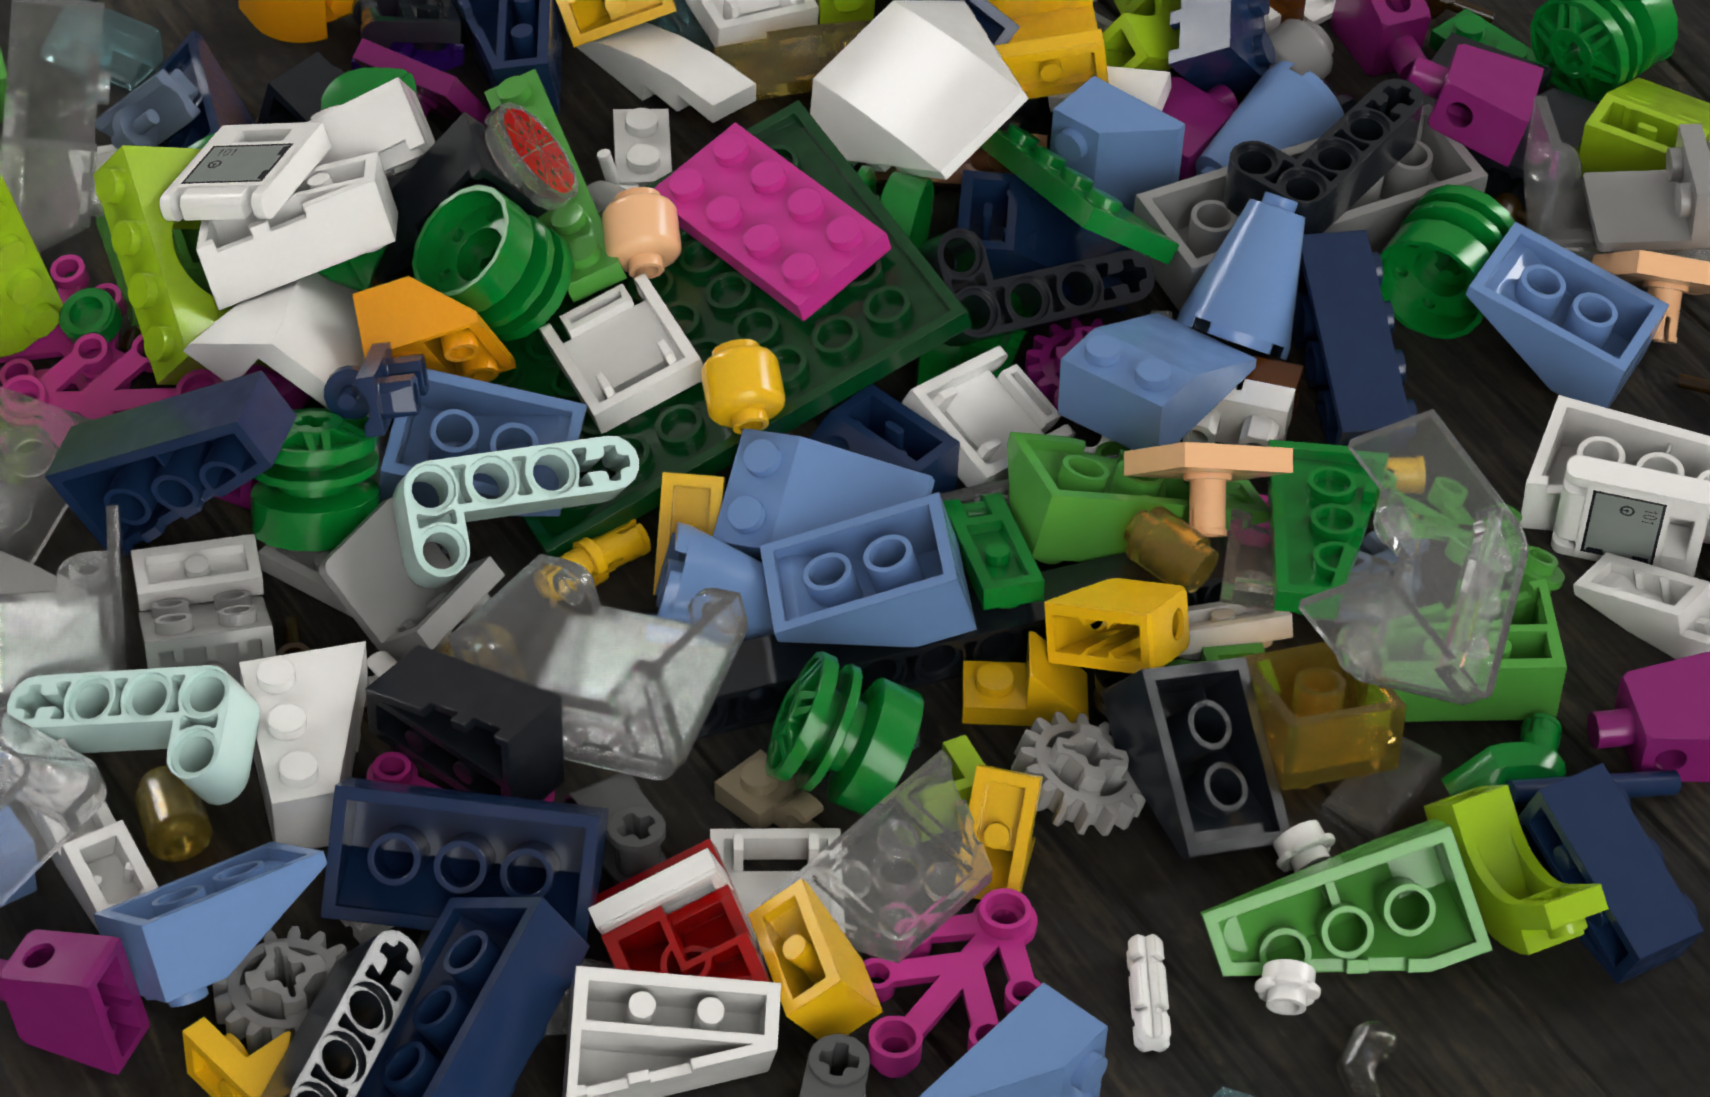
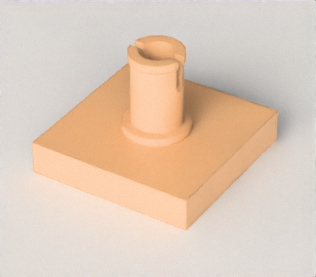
M1645 250L1593 255V264L1632 285L1648 289L1647 293L1669 304L1652 339L1653 342L1677 344L1678 338L1676 336L1683 293L1691 295L1710 294L1709 261Z
M1180 442L1124 451V476L1183 479L1189 482V529H1187V536L1190 537L1227 536L1226 482L1293 473V448Z

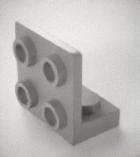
M1679 124L1676 147L1667 149L1666 170L1587 172L1583 174L1582 187L1598 251H1687L1690 249H1710V153L1702 124Z
M231 590L214 595V602L189 605L188 600L183 598L164 599L152 603L151 610L138 613L145 647L147 669L202 665L218 666L241 685L239 662L276 656L273 627L263 596L251 597V592L248 590Z

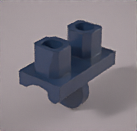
M390 342L372 344L361 367L347 365L336 369L329 376L324 387V399L327 407L341 417L352 419L363 418L369 414L365 424L366 438L384 436L392 418L415 416L420 412V396L427 395L429 391V380L424 355L393 357Z

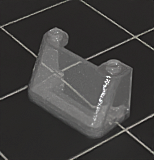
M539 554L448 637L455 658L562 696L564 760L646 779L664 781L671 777L686 762L746 636L748 621L741 594L718 588H704L691 599L688 606L691 623L601 606L593 577L585 567L563 558Z

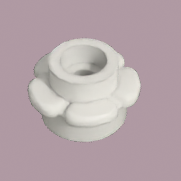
M1317 820L1299 823L1283 832L1274 841L1273 847L1279 857L1276 865L1283 872L1291 870L1298 872L1331 858L1329 851L1330 847L1335 843V837L1332 833H1325Z
M1276 959L1265 963L1262 978L1255 982V991L1258 992L1259 998L1266 1002V1007L1270 1011L1281 1015L1302 1014L1306 1011V1006L1313 1004L1314 1000L1318 999L1321 995V988L1315 983L1316 970L1305 962L1293 959Z

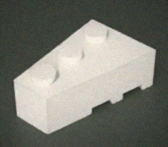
M399 77L342 105L321 110L310 117L311 120L308 121L323 122L332 146L317 166L378 152L387 180L409 171L435 143L416 93Z
M378 152L316 166L272 219H258L252 211L246 219L201 220L196 251L218 310L235 305L364 253L377 251L385 245L395 242L398 210Z
M366 641L239 662L241 686L256 699L260 707V720L253 756L273 842L310 849L326 847L329 844L335 785L348 777L352 778L355 754L358 752L361 739L360 727L364 707L367 706L365 689L369 686Z
M576 966L570 989L562 1097H664L768 1072L778 1049L781 983Z

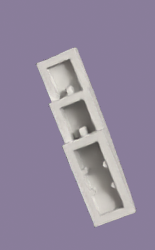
M645 22L577 46L580 51L642 101L656 94L677 112L691 105L712 123L756 101L755 82L720 57L699 45Z
M1606 552L1573 584L1574 594L1626 631L1675 659L1710 652V582Z
M65 738L4 762V775L30 823L65 882L97 930L98 927L93 915L94 913L158 888L123 820L116 822L94 779L86 780Z

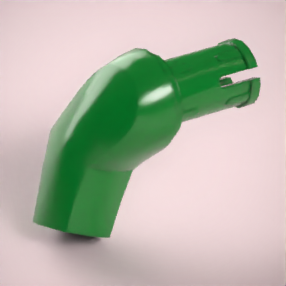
M1535 713L1533 715L1532 728V720L1529 717L1525 718L1521 725V742L1501 743L1487 747L1441 779L1452 796L1478 786L1504 785L1507 780L1565 776V763L1558 754L1562 737L1560 722L1549 714Z

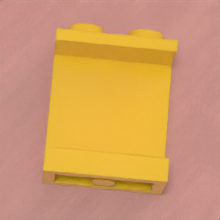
M987 0L1020 26L1009 43L994 46L1029 99L1074 92L1093 76L1109 83L1102 30L1098 29L1093 0Z

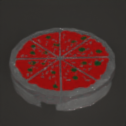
M511 102L499 105L486 116L484 122L489 127L484 130L485 142L495 163L512 185L515 184L519 189L526 184L536 193L530 197L531 202L548 210H555L563 207L577 195L579 187L577 176L567 153L555 136L536 116L524 107Z

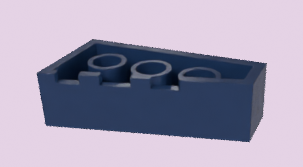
M1367 230L1304 234L1292 338L1296 349L1306 348L1304 375L1308 388L1321 389L1318 391L1316 398V413L1326 444L1390 449V454H1404L1410 435H1414L1417 432L1418 415L1414 400L1406 399L1403 384L1406 379L1404 354L1401 349H1394L1391 335L1394 332L1393 307L1389 300L1383 301L1380 286L1383 281L1381 256L1378 252L1371 251Z
M258 371L71 426L44 477L111 558L118 562L128 556L133 546L144 540L146 543H149L162 535L166 526L180 517L186 520L200 512L204 503L217 495L222 498L271 468L297 415L264 372Z

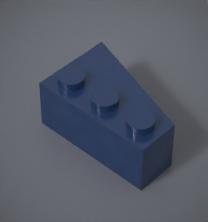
M452 0L461 21V30L489 88L498 86L509 77L520 76L536 69L555 114H560L563 18L556 0Z
M1181 0V9L1170 12V26L1173 30L1180 29L1179 48L1169 51L1168 65L1185 80L1204 92L1218 84L1227 86L1235 96L1250 92L1262 75L1270 68V65L1275 63L1274 46L1271 38L1266 33L1264 16L1268 15L1270 10L1269 0Z
M1603 763L1538 790L1518 816L1522 831L1533 854L1551 876L1567 884L1602 885L1609 909L1586 917L1588 928L1584 930L1585 934L1579 936L1578 939L1617 984L1680 957L1704 931L1699 922L1694 903L1678 888L1665 866L1664 856L1659 845L1654 839L1646 835L1631 810L1628 794L1618 782L1612 779Z

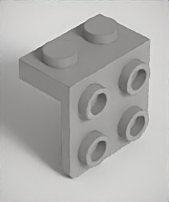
M393 497L382 501L319 565L321 578L379 651H387L397 662L418 645L440 653L444 651L456 638L452 629L461 620L462 622L468 621L482 612L492 601L488 592L505 576L491 556L467 564L449 583L436 589L424 588L415 584L407 575L403 565L393 508ZM427 542L423 545V555L431 566L437 569L449 568L450 561L435 542Z

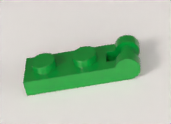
M1002 493L982 494L980 501L963 504L959 498L943 500L959 544L963 567L983 610L995 608L1011 609L1021 604L1044 601L1045 580Z

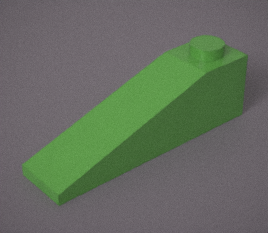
M1010 432L1007 441L1010 511L1034 559L1046 564H1059L1062 561L1085 562L1190 537L1187 536V529H1189V482L1183 479L1124 476L1125 450L1120 449L1116 460L1084 452L1086 444L1083 440L1067 436ZM1249 480L1226 482L1227 531L1268 522L1269 507Z
M1437 818L1377 838L1200 912L1222 976L1262 975L1264 964L1276 959H1293L1311 965L1316 970V973L1345 972L1347 974H1362L1372 971L1433 972L1493 950L1452 828Z

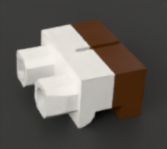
M1252 356L1257 359L1256 368L1245 378L1242 389L1241 382L1182 438V442H1220L1232 445L1268 447L1269 440L1285 441L1288 427L1293 423L1298 408L1304 366Z

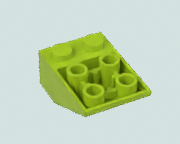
M1639 77L1607 92L1585 123L1575 175L1583 178V174L1587 172L1666 170L1667 149L1676 147L1679 124H1702L1710 153V103Z

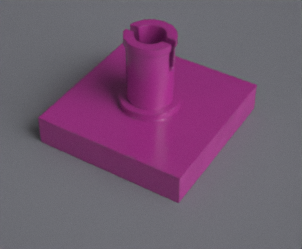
M362 38L352 57L362 68H399L410 72L414 77L417 97L426 118L429 112H432L455 122L466 112L481 124L487 126L493 117V114L457 77L364 38Z

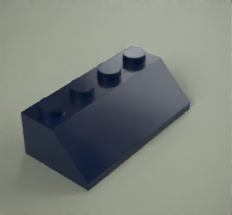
M348 777L336 784L334 789L327 853L328 864L326 865L321 918L432 931L451 897H543L588 943L593 920L588 908L596 904L602 874L609 808Z
M451 897L419 952L422 963L420 977L356 1097H511L521 1072L533 1050L543 1039L546 1033V1026L565 991L572 984L576 966H580L590 945L543 897Z

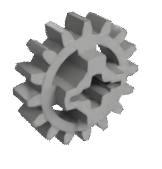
M1055 712L1050 723L1039 717L1035 720L1031 730H1025L1014 752L1016 758L1011 766V770L1043 777L1037 811H1042L1046 808L1054 813L1052 824L1060 826L1065 820L1074 823L1077 833L1081 835L1085 834L1089 825H1094L1102 836H1108L1114 824L1125 830L1129 827L1133 817H1138L1146 800L1127 771L1129 764L1127 752L1115 749L1113 738L1109 735L1110 726L1108 722L1104 721L1097 727L1089 724L1086 714L1079 713L1075 723L1068 721L1062 712Z
M292 926L287 938L277 939L276 934L270 929L263 937L264 943L255 946L229 977L213 983L217 1024H225L226 1034L231 1033L239 1040L246 1037L249 1055L286 1031L292 1033L293 1039L333 965L343 954L347 953L346 947L343 944L327 949L326 934L322 931L314 934L309 941L301 939L299 926Z

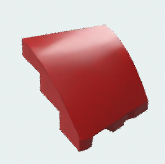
M710 838L597 895L596 904L706 848L710 850L723 867L733 887L732 890L727 884L670 914H667L662 906H659L601 935L615 969L771 982L763 956L717 847Z

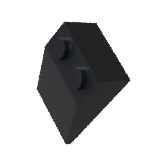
M1246 657L1142 669L1101 691L1115 749L1127 752L1129 758L1127 771L1182 860L1273 847L1274 841L1283 832L1290 829Z

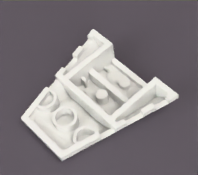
M893 0L813 78L810 115L845 159L853 165V168L858 162L866 163L878 172H886L891 166H895L900 173L947 180L1029 98L1009 67L1002 60V56L989 40L984 28L977 21L974 13L965 1Z
M317 272L238 303L193 340L183 351L223 381L243 376L260 359L328 408L324 399V387L329 376L336 369L347 365L361 367L365 360L352 296L353 293L360 291L334 283ZM390 425L384 436H378L379 442L375 448L379 456V467L370 478L375 479L379 487L380 469L389 440Z

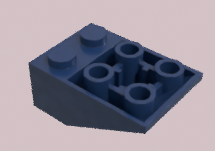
M963 170L957 228H966L973 231L982 240L993 280L1128 250L1126 246L1082 228L1015 174ZM956 257L954 260V271H956L957 268ZM1109 276L1102 279L1104 289L1122 284L1120 277ZM1063 280L1062 292L1065 298L1073 304L1074 292L1071 286ZM1125 306L1115 309V311H1124Z
M873 384L860 390L829 412L808 438L930 475L935 480L932 494L939 492L942 501L949 500L956 494L960 442Z

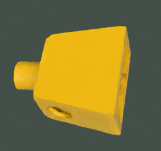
M1112 578L1044 602L1048 663L1134 674L1142 669L1164 667L1188 649L1190 641L1187 591L1181 585ZM1096 621H1103L1101 626L1095 630L1090 625Z

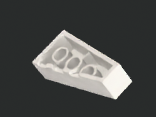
M1558 395L1526 481L1521 511L1522 520L1519 528L1554 530L1569 458L1574 455H1585L1710 481V436ZM1709 516V520H1708V524H1707V528H1706V532H1705V536H1704V540H1703V543H1709V544H1710V516ZM1670 518V524L1689 527V535H1691L1694 522Z

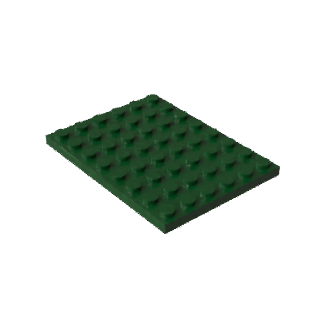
M799 100L746 129V131L886 232L892 249L805 321L794 315L680 227L681 254L673 264L664 267V272L660 276L649 279L701 358L703 364L712 356V351L715 347L737 339L754 340L759 346L769 349L776 355L785 392V406L776 417L769 420V426L762 431L782 434L791 431L972 327L967 310ZM674 171L666 174L665 176L659 178L658 180L650 183L645 187L655 188L659 183H661ZM602 210L601 212H599V215H600L601 219H602V213H603L604 210ZM625 272L627 279L574 303L567 291L560 307L544 325L550 323L562 343H565L571 339L559 316L620 284L624 285L634 305L644 300L639 296L633 278L629 273ZM539 329L525 338L508 342L500 340L513 355L516 368L499 373L497 378L489 383L582 403L548 349ZM702 381L601 434L588 411H586L580 439L618 436L628 441L635 448L639 458V471L635 480L614 499L603 503L562 508L560 516H520V518L551 562L572 550L575 541L584 537L593 539L628 523L632 519H638L660 506L662 472L714 475L732 465L741 434L735 433L733 428L718 425L709 417ZM601 458L590 470L579 472V480L588 472L606 471L610 480L616 475L614 467H604Z

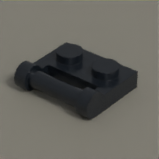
M452 0L353 1L352 12L356 22L361 25V40L364 38L388 49L393 42L413 43V47L426 51L443 50L446 48V43L460 44L461 21Z

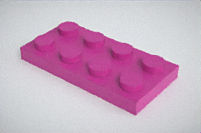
M736 122L653 188L660 195L667 197L675 204L680 228L802 321L808 319L892 249L886 232Z

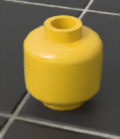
M737 339L720 344L712 351V356L701 367V381L709 417L720 426L733 428V431L737 434L742 435L743 428L759 431L766 429L769 426V420L776 417L785 406V392L778 359L769 349L759 346L754 340Z

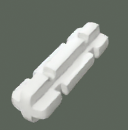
M1136 934L1128 940V950L1126 952L1127 968L1130 971L1128 979L1131 1015L1135 1024L1133 1027L1134 1045L1141 1052L1154 1050L1160 1053L1169 1047V1038L1171 1036L1170 1016L1167 1014L1169 1001L1166 968L1162 962L1165 959L1163 941L1155 934L1148 936Z

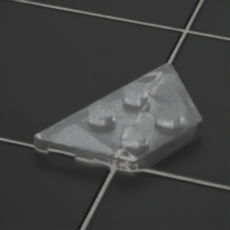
M942 749L763 901L761 905L802 878L813 889L856 951L897 964L900 963L991 883L993 869L983 843L976 838L974 833V820L966 799L961 800L951 774L952 763L949 756Z

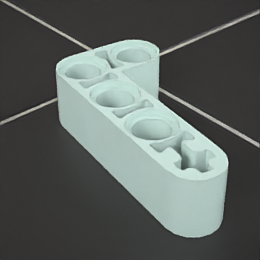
M602 436L429 460L416 464L397 484L393 493L395 520L403 565L407 575L415 584L424 588L436 589L449 583L466 566L470 557V543L466 522L603 503L614 499L637 476L639 458L635 448L628 441L618 436ZM601 458L604 467H614L616 475L610 480L606 471L588 472L579 480V472L590 470ZM545 465L551 468L559 480L558 490L552 491L540 487L533 476V467ZM482 473L491 476L499 487V497L496 499H486L480 496L473 486V475ZM415 482H426L432 485L438 493L439 505L435 508H426L420 505L413 497L412 484ZM427 542H436L443 545L450 556L449 568L437 569L431 566L423 555V545Z
M202 665L29 677L19 683L11 692L7 702V714L13 724L41 747L65 738L73 754L167 749V765L171 773L208 804L222 805L237 798L247 785L260 720V707L256 699L226 671L218 666Z

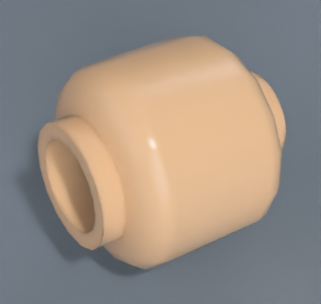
M634 187L623 190L614 197V201L609 203L603 211L602 226L606 253L610 257H618L624 272L629 273L632 278L642 273H645L648 279L658 277L664 272V267L673 264L681 254L682 248L677 208L670 199L660 195L656 189Z

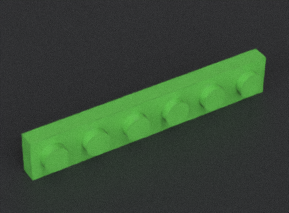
M536 69L520 76L509 77L498 86L485 91L484 93L503 139L512 144L511 138L506 131L507 126L504 125V114L507 113L506 109L510 111L511 108L522 110L528 114L531 126L530 116L534 118L554 139L540 147L537 143L535 146L537 149L526 154L529 155L536 150L539 151L548 184L549 180L540 148L553 142L557 143L570 168L568 170L574 176L572 191L569 189V192L564 194L552 189L550 184L547 185L536 175L548 212L538 219L545 226L559 233L570 245L573 270L571 283L567 291L573 303L627 279L618 257H610L606 253L602 219Z

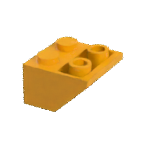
M410 276L352 294L364 358H366L372 344L390 342L393 357L423 354L426 369L484 382H490L497 378L499 373L516 368L513 355L475 310Z

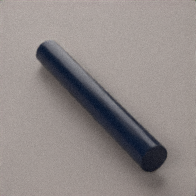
M1676 770L1610 774L1612 779L1625 789L1629 798L1677 795L1681 789V778ZM1571 776L1507 780L1504 785L1509 786L1514 805H1528L1538 790Z

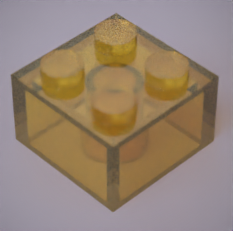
M1350 637L1242 656L1246 657L1277 779L1283 791L1305 789L1312 785L1347 778H1363L1370 774L1398 769L1407 705Z

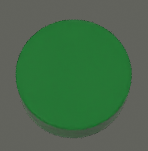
M86 288L74 293L65 301L59 313V324L73 344L81 336L89 333L99 334L109 343L121 328L122 312L107 291L100 288Z

